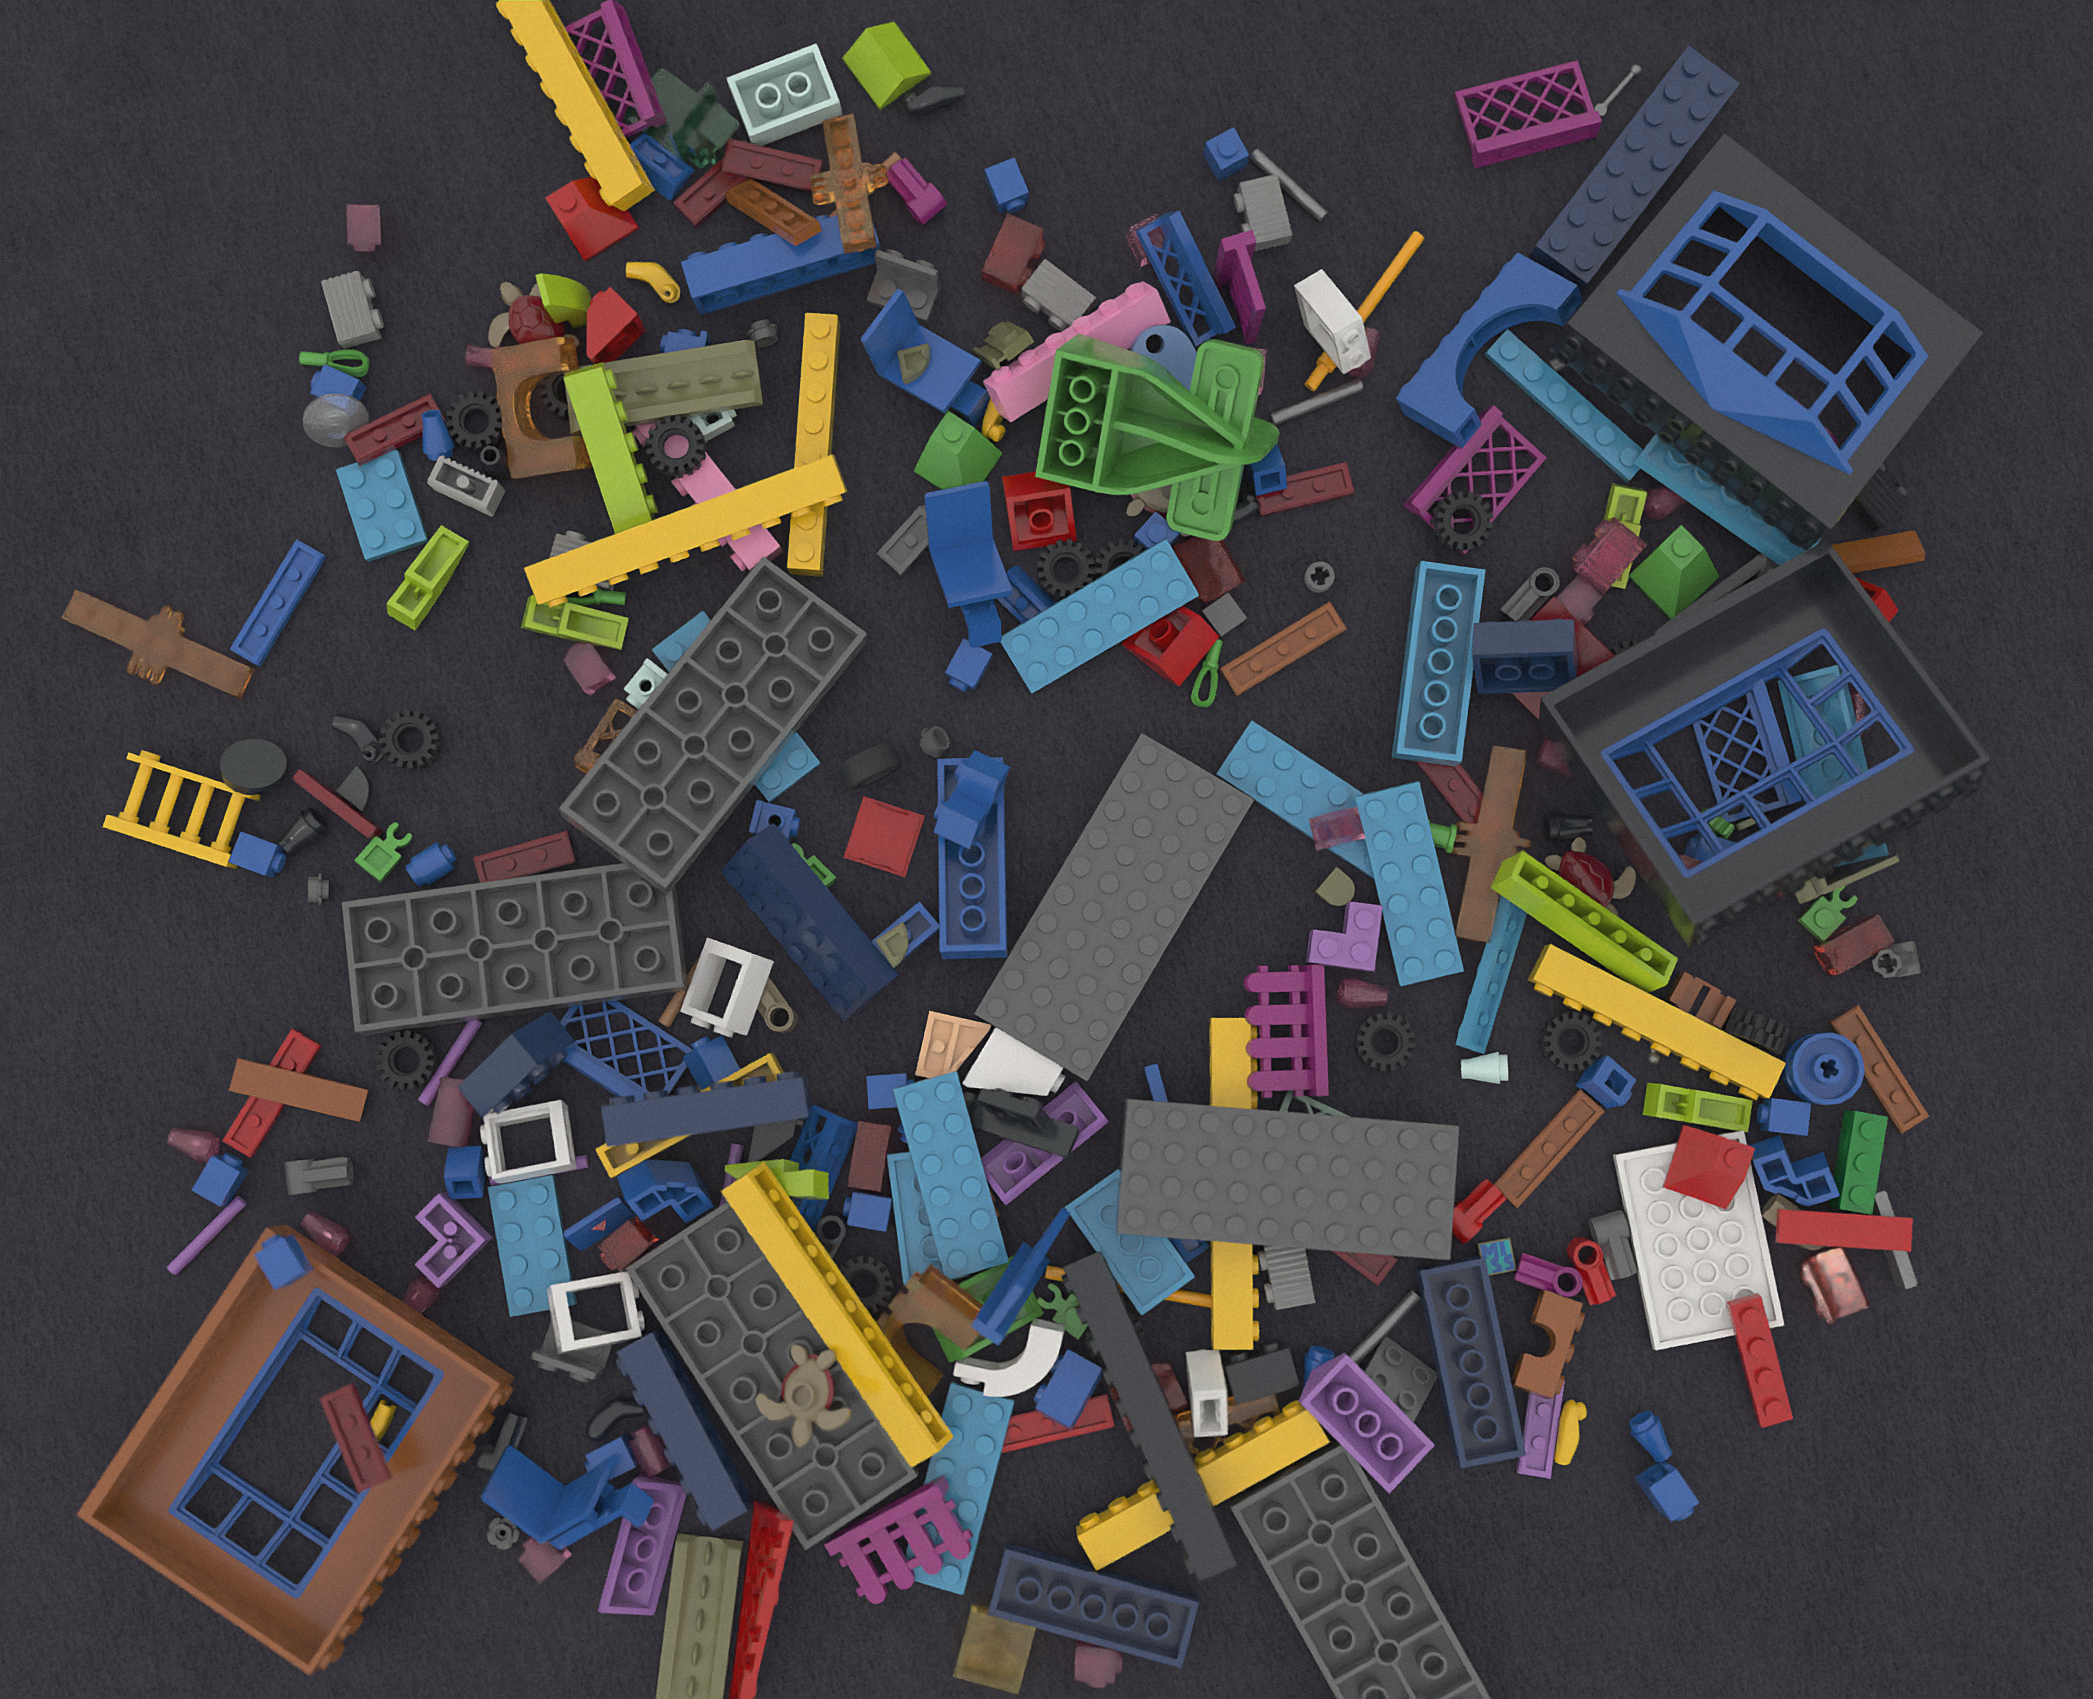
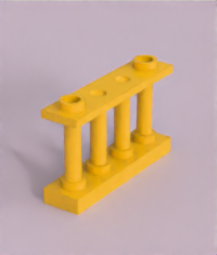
M141 750L140 756L128 753L126 759L140 763L124 812H120L118 817L107 815L103 827L236 869L237 865L229 862L232 848L229 847L232 834L245 797L259 801L261 795H244L233 791L224 783L159 763L161 756ZM154 767L169 772L171 775L155 821L150 822L149 827L138 824L139 817L136 816ZM185 777L202 784L186 830L181 832L180 837L168 834L170 827H167ZM216 787L231 792L232 796L216 842L212 841L211 847L199 844L201 837H198L214 788Z

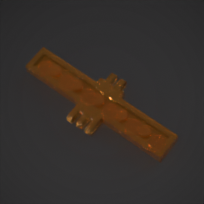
M854 114L824 120L823 127L830 171L814 174L810 177L813 203L816 205L836 203L841 241L845 254L877 247L868 194L874 193L876 188L888 184L886 166L883 164L872 165L870 163H863Z
M75 590L62 619L133 650L134 653L126 669L127 673L134 675L141 664L138 678L146 680L151 671L154 670L150 677V683L157 686L169 666L241 699L254 669L183 638L184 627L180 626L184 618L183 612L176 610L169 621L173 609L164 605L159 616L153 614L148 622L79 590Z
M1493 745L1478 824L1456 821L1457 829L1466 830L1467 836L1456 834L1455 842L1465 843L1464 848L1453 847L1451 854L1471 857L1455 935L1458 938L1490 943L1499 893L1490 888L1502 861L1520 852L1517 851V846L1531 847L1532 841L1519 838L1520 832L1512 830L1527 757V751Z

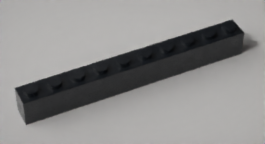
M1103 1251L1063 1267L1066 1274L1061 1277L1065 1288L1069 1294L1074 1292L1079 1302V1305L1075 1306L1078 1318L1082 1325L1088 1323L1092 1332V1336L1088 1337L1091 1348L1096 1356L1101 1354L1106 1367L1101 1368L1104 1378L1109 1387L1115 1385L1119 1398L1115 1399L1122 1418L1128 1416L1133 1429L1129 1430L1131 1440L1136 1449L1142 1448L1147 1459L1142 1462L1144 1470L1150 1481L1156 1480L1160 1492L1156 1493L1160 1507L1163 1512L1169 1510L1174 1523L1169 1525L1177 1544L1183 1542L1187 1551V1555L1183 1556L1190 1575L1197 1574L1199 1581H1202L1236 1566L1238 1560Z

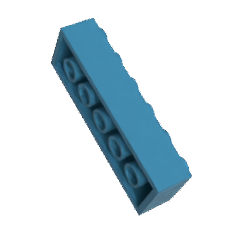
M1420 561L1415 568L1392 758L1447 766H1457L1462 762L1474 667L1472 658L1474 623H1479L1485 578L1484 569Z

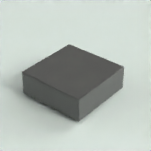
M1229 593L1223 595L1201 612L1220 638L1247 619Z

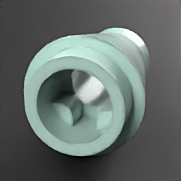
M1499 1052L1470 1059H1461L1462 1079H1473L1500 1084V1081H1508L1507 1054L1499 1055Z

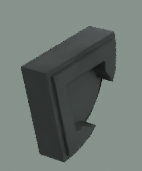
M356 766L337 789V792L363 812L370 802V785L366 773L359 766Z

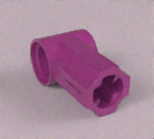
M906 158L893 164L885 174V179L905 201L904 204L907 210L920 225H924L947 206L945 199L936 187L930 182L927 184Z
M1522 1253L1513 1278L1514 1281L1543 1291L1547 1290L1566 1298L1579 1293L1583 1283L1582 1277L1577 1270L1570 1267H1562ZM1561 1274H1566L1572 1279L1573 1288L1570 1292H1564L1558 1287L1557 1281Z

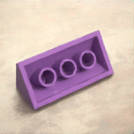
M1076 1081L1042 1108L1050 1118L1075 1125L1080 1129L1072 1151L1109 1122ZM1004 1139L981 1158L986 1180L1003 1203L1007 1205L1059 1163L1063 1157Z
M1343 1353L1311 1370L1299 1402L1390 1494L1435 1445L1347 1354Z
M641 1472L633 1479V1484L653 1498L654 1502L644 1525L636 1527L623 1517L598 1609L601 1613L655 1615L687 1495L681 1483Z

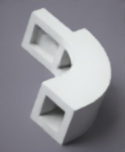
M1033 1318L1027 1346L1016 1358L1006 1362H991L967 1356L956 1361L953 1375L961 1377L960 1380L968 1384H980V1381L986 1382L983 1393L985 1396L1002 1397L1023 1392L1037 1384L1052 1368L1062 1344L1066 1325Z

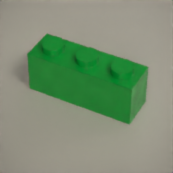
M1844 1110L1833 1175L1840 1196L1830 1199L1828 1207L1872 1215L1888 1117Z

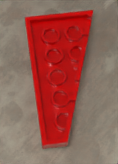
M754 1500L729 1699H754L756 1696L757 1676L773 1608L778 1602V1586L794 1522L767 1501Z

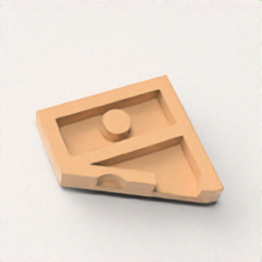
M929 1011L915 1075L931 1078L957 1071L988 1033L991 1025Z

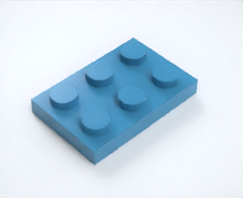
M393 450L360 467L356 462L336 469L357 537L367 562L429 542L399 450Z

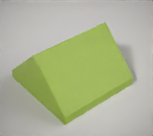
M895 22L866 28L843 57L845 64L879 110L931 75L929 68Z

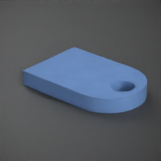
M1154 325L1140 332L1134 339L1130 351L1156 361L1190 391L1197 352L1189 338L1181 330L1168 325ZM1153 334L1158 335L1162 342L1160 350L1156 353H1150L1146 348V340Z

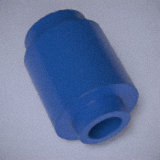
M436 842L412 857L411 862L406 865V869L419 887L424 884L429 886L454 870L455 865L453 862L457 858L448 844L442 846L439 842Z

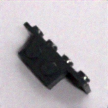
M982 1088L980 1095L965 1092L963 1095L973 1129L1063 1158L1070 1156L1080 1129L1075 1125L1050 1118L1041 1108L1042 1104L1037 1100L1029 1097H1024L1023 1100L1013 1098V1094L1000 1088H996L995 1091Z

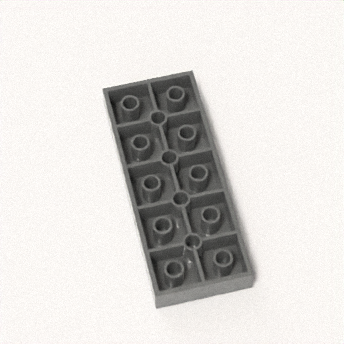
M763 556L559 808L561 816L667 895L866 644L867 633Z
M1141 733L974 1014L1088 1081L1254 799Z
M624 863L342 902L354 1029L356 1033L362 1035L688 991L676 884L665 895Z
M1125 1099L1115 1231L1117 1234L1450 1260L1459 1126Z
M728 1201L626 1268L777 1507L794 1521L792 1530L805 1550L918 1476V1467L916 1465L910 1467L837 1359L828 1367L834 1384V1397L829 1411L843 1408L850 1409V1418L843 1426L836 1430L827 1431L819 1427L815 1422L812 1424L813 1431L810 1441L807 1445L799 1448L794 1443L791 1432L795 1419L791 1417L781 1422L769 1420L760 1412L756 1405L758 1394H765L776 1402H783L781 1396L783 1381L791 1368L796 1364L791 1356V1349L794 1344L804 1347L808 1355L816 1354L819 1356L821 1352L830 1349L824 1343L809 1318L804 1314V1311L791 1292L786 1288L784 1282Z
M1337 1440L1228 1501L1337 1699H1491L1361 1466Z

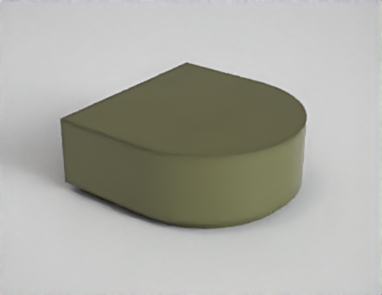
M1336 867L1315 893L1332 906H1343L1352 900L1355 886L1353 881Z

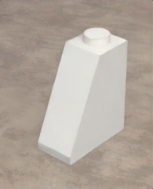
M996 1027L962 1084L972 1088L990 1090L1000 1088L1008 1092L1047 1096L1050 1090L1054 1093L1057 1092L1066 1076L1061 1074L1062 1066Z
M1219 1350L1186 1352V1372L1194 1437L1228 1435L1227 1392Z

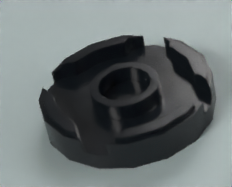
M246 739L235 742L225 750L220 759V772L224 783L235 792L244 795H255V792L264 791L265 794L272 792L282 785L287 776V758L283 750L272 742L263 739Z

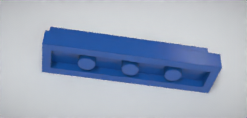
M1180 211L1165 213L1135 231L1186 336L1194 347L1216 334H1226L1236 328ZM1159 226L1165 236L1162 249L1153 246L1147 234ZM1167 256L1176 259L1179 265L1176 278L1167 275L1164 269ZM1181 285L1189 287L1193 293L1190 307L1180 302L1178 296ZM1195 314L1204 316L1210 328L1198 336L1192 326Z
M813 1104V1116L807 1118L789 1161L799 1163V1171L814 1169L828 1173L830 1197L860 1124ZM820 1116H823L827 1120L823 1130L817 1134L816 1126ZM811 1148L812 1156L810 1161L804 1164L803 1157L805 1152ZM789 1197L814 1233L828 1200H806Z

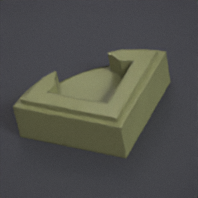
M928 343L897 351L904 384L915 381L927 369L931 358V349Z
M903 922L875 940L893 968L903 960L908 949V932Z

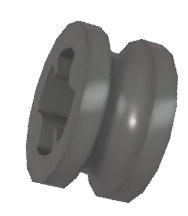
M1325 562L1311 564L1304 576L1305 584L1311 591L1316 593L1328 590L1334 581L1332 567ZM1316 569H1321V574L1325 571L1328 575L1323 581V585H1317L1318 581L1316 580L1314 583L1311 579Z

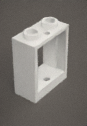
M1322 269L1294 285L1304 326L1343 374L1361 366L1371 358L1362 317Z
M707 938L680 1012L693 1016L691 1023L709 1029L710 1025L714 1024L713 1031L732 1038L733 1033L736 1032L747 1036L774 961ZM729 959L743 965L724 1017L721 1018L708 1013V1009L725 962Z
M562 1100L506 1110L498 1115L491 1113L484 1117L485 1125L480 1126V1133L483 1144L488 1146L489 1157H485V1169L488 1177L492 1176V1179L497 1183L503 1184L577 1169L568 1105ZM550 1117L557 1161L506 1171L500 1127Z
M628 1271L551 1285L547 1289L558 1355L637 1340L641 1337V1331L645 1329L642 1311H637L635 1298L639 1297L638 1287L633 1279H631ZM620 1283L628 1330L574 1341L566 1293Z

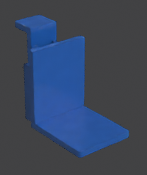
M897 289L861 338V342L877 374L944 414L951 407L963 414L967 423L975 427L985 414L990 400L987 390L970 381V378L981 365V360L920 326L905 293ZM928 343L931 349V358L927 369L915 381L904 384L897 351Z
M987 481L926 493L924 500L929 553L949 608L961 607L968 627L970 647L974 648L1000 642L1002 640L1001 620L995 607L994 599L1012 595V588L993 539L989 484Z
M511 1445L504 1449L481 1494V1499L539 1543L543 1544L551 1539L549 1543L558 1550L573 1544L621 1515L636 1527L644 1525L654 1502L653 1498L633 1483L620 1490L614 1489L607 1482V1478L615 1463L611 1459L564 1486Z

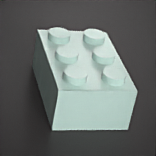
M817 44L727 78L751 144L763 146L842 115L840 101Z

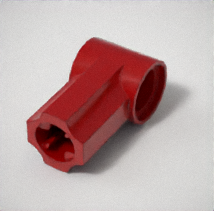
M1487 1178L1478 1184L1462 1201L1454 1204L1452 1235L1461 1245L1475 1236L1482 1228V1222L1506 1200L1502 1192Z
M1576 1237L1571 1240L1567 1247V1256L1573 1263L1575 1270L1582 1277V1290L1587 1304H1601L1609 1301L1616 1294L1603 1261L1602 1249L1598 1244L1586 1237ZM1584 1246H1590L1592 1250L1590 1258L1586 1261H1580L1578 1259L1579 1250Z

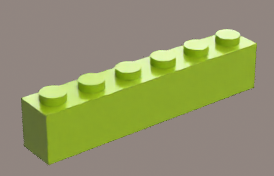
M602 362L566 373L564 381L615 534L655 520L654 514L658 513L657 505L653 494L647 495L643 484L648 482L646 471L642 463L637 464L633 453L638 451L636 440L632 432L627 433L623 421L628 420L622 400L616 401L613 389L617 388V382L612 369L606 370L605 364Z
M1524 851L1502 861L1490 888L1632 986L1649 993L1667 985L1678 958Z

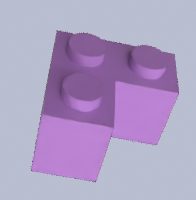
M1348 902L1345 907L1342 933L1314 929L1310 931L1306 963L1324 964V966L1366 972L1374 971L1383 906Z
M448 1192L439 1193L415 1217L438 1240L415 1265L438 1288L447 1285L493 1237L455 1199H449Z

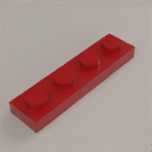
M1755 1293L1726 1302L1758 1425L1764 1428L1793 1419L1762 1297Z

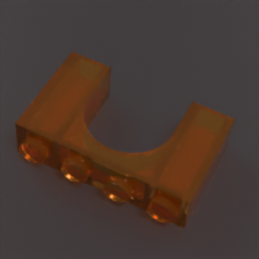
M556 337L491 349V366L496 379L497 402L501 410L502 434L506 441L507 465L511 472V479L532 478L593 468L583 436L550 439L538 431L530 415V397L539 381L550 375L579 369L574 338Z
M931 1264L922 1274L917 1270L904 1286L909 1290L905 1295L900 1291L888 1306L892 1313L888 1315L883 1312L876 1321L877 1326L926 1397L931 1394L944 1374L912 1349L904 1334V1324L909 1322L928 1324L966 1351L979 1335V1332L970 1326L983 1304Z

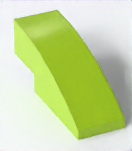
M543 273L535 275L543 305L555 324L568 320L573 328L587 325V309L590 307L589 304L592 298L590 291L584 285L562 276Z
M1612 483L1598 546L1593 578L1594 583L1626 589L1641 529L1639 523L1647 492L1644 489Z
M441 525L404 573L405 580L387 602L388 615L416 631L450 580L469 545V541Z
M531 595L527 600L521 628L582 643L621 650L629 618L568 602L549 608L547 602L538 605L535 596Z
M1647 1083L1643 1115L1748 1132L1753 1100L1663 1084Z
M785 1159L765 1161L789 1197L806 1200L829 1199L828 1173L814 1169L799 1171V1163ZM764 1161L725 1165V1172L739 1179Z

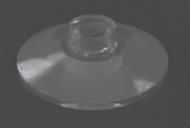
M327 394L316 398L306 407L302 421L306 434L316 443L328 447L347 446L343 437L368 424L369 416L365 406L354 397L345 394Z

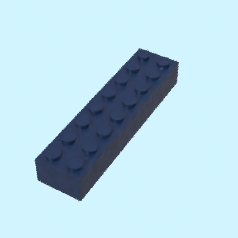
M1688 45L1542 236L1529 257L1541 266L1576 284L1581 294L1740 83Z

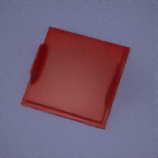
M863 796L843 858L905 877L925 816Z

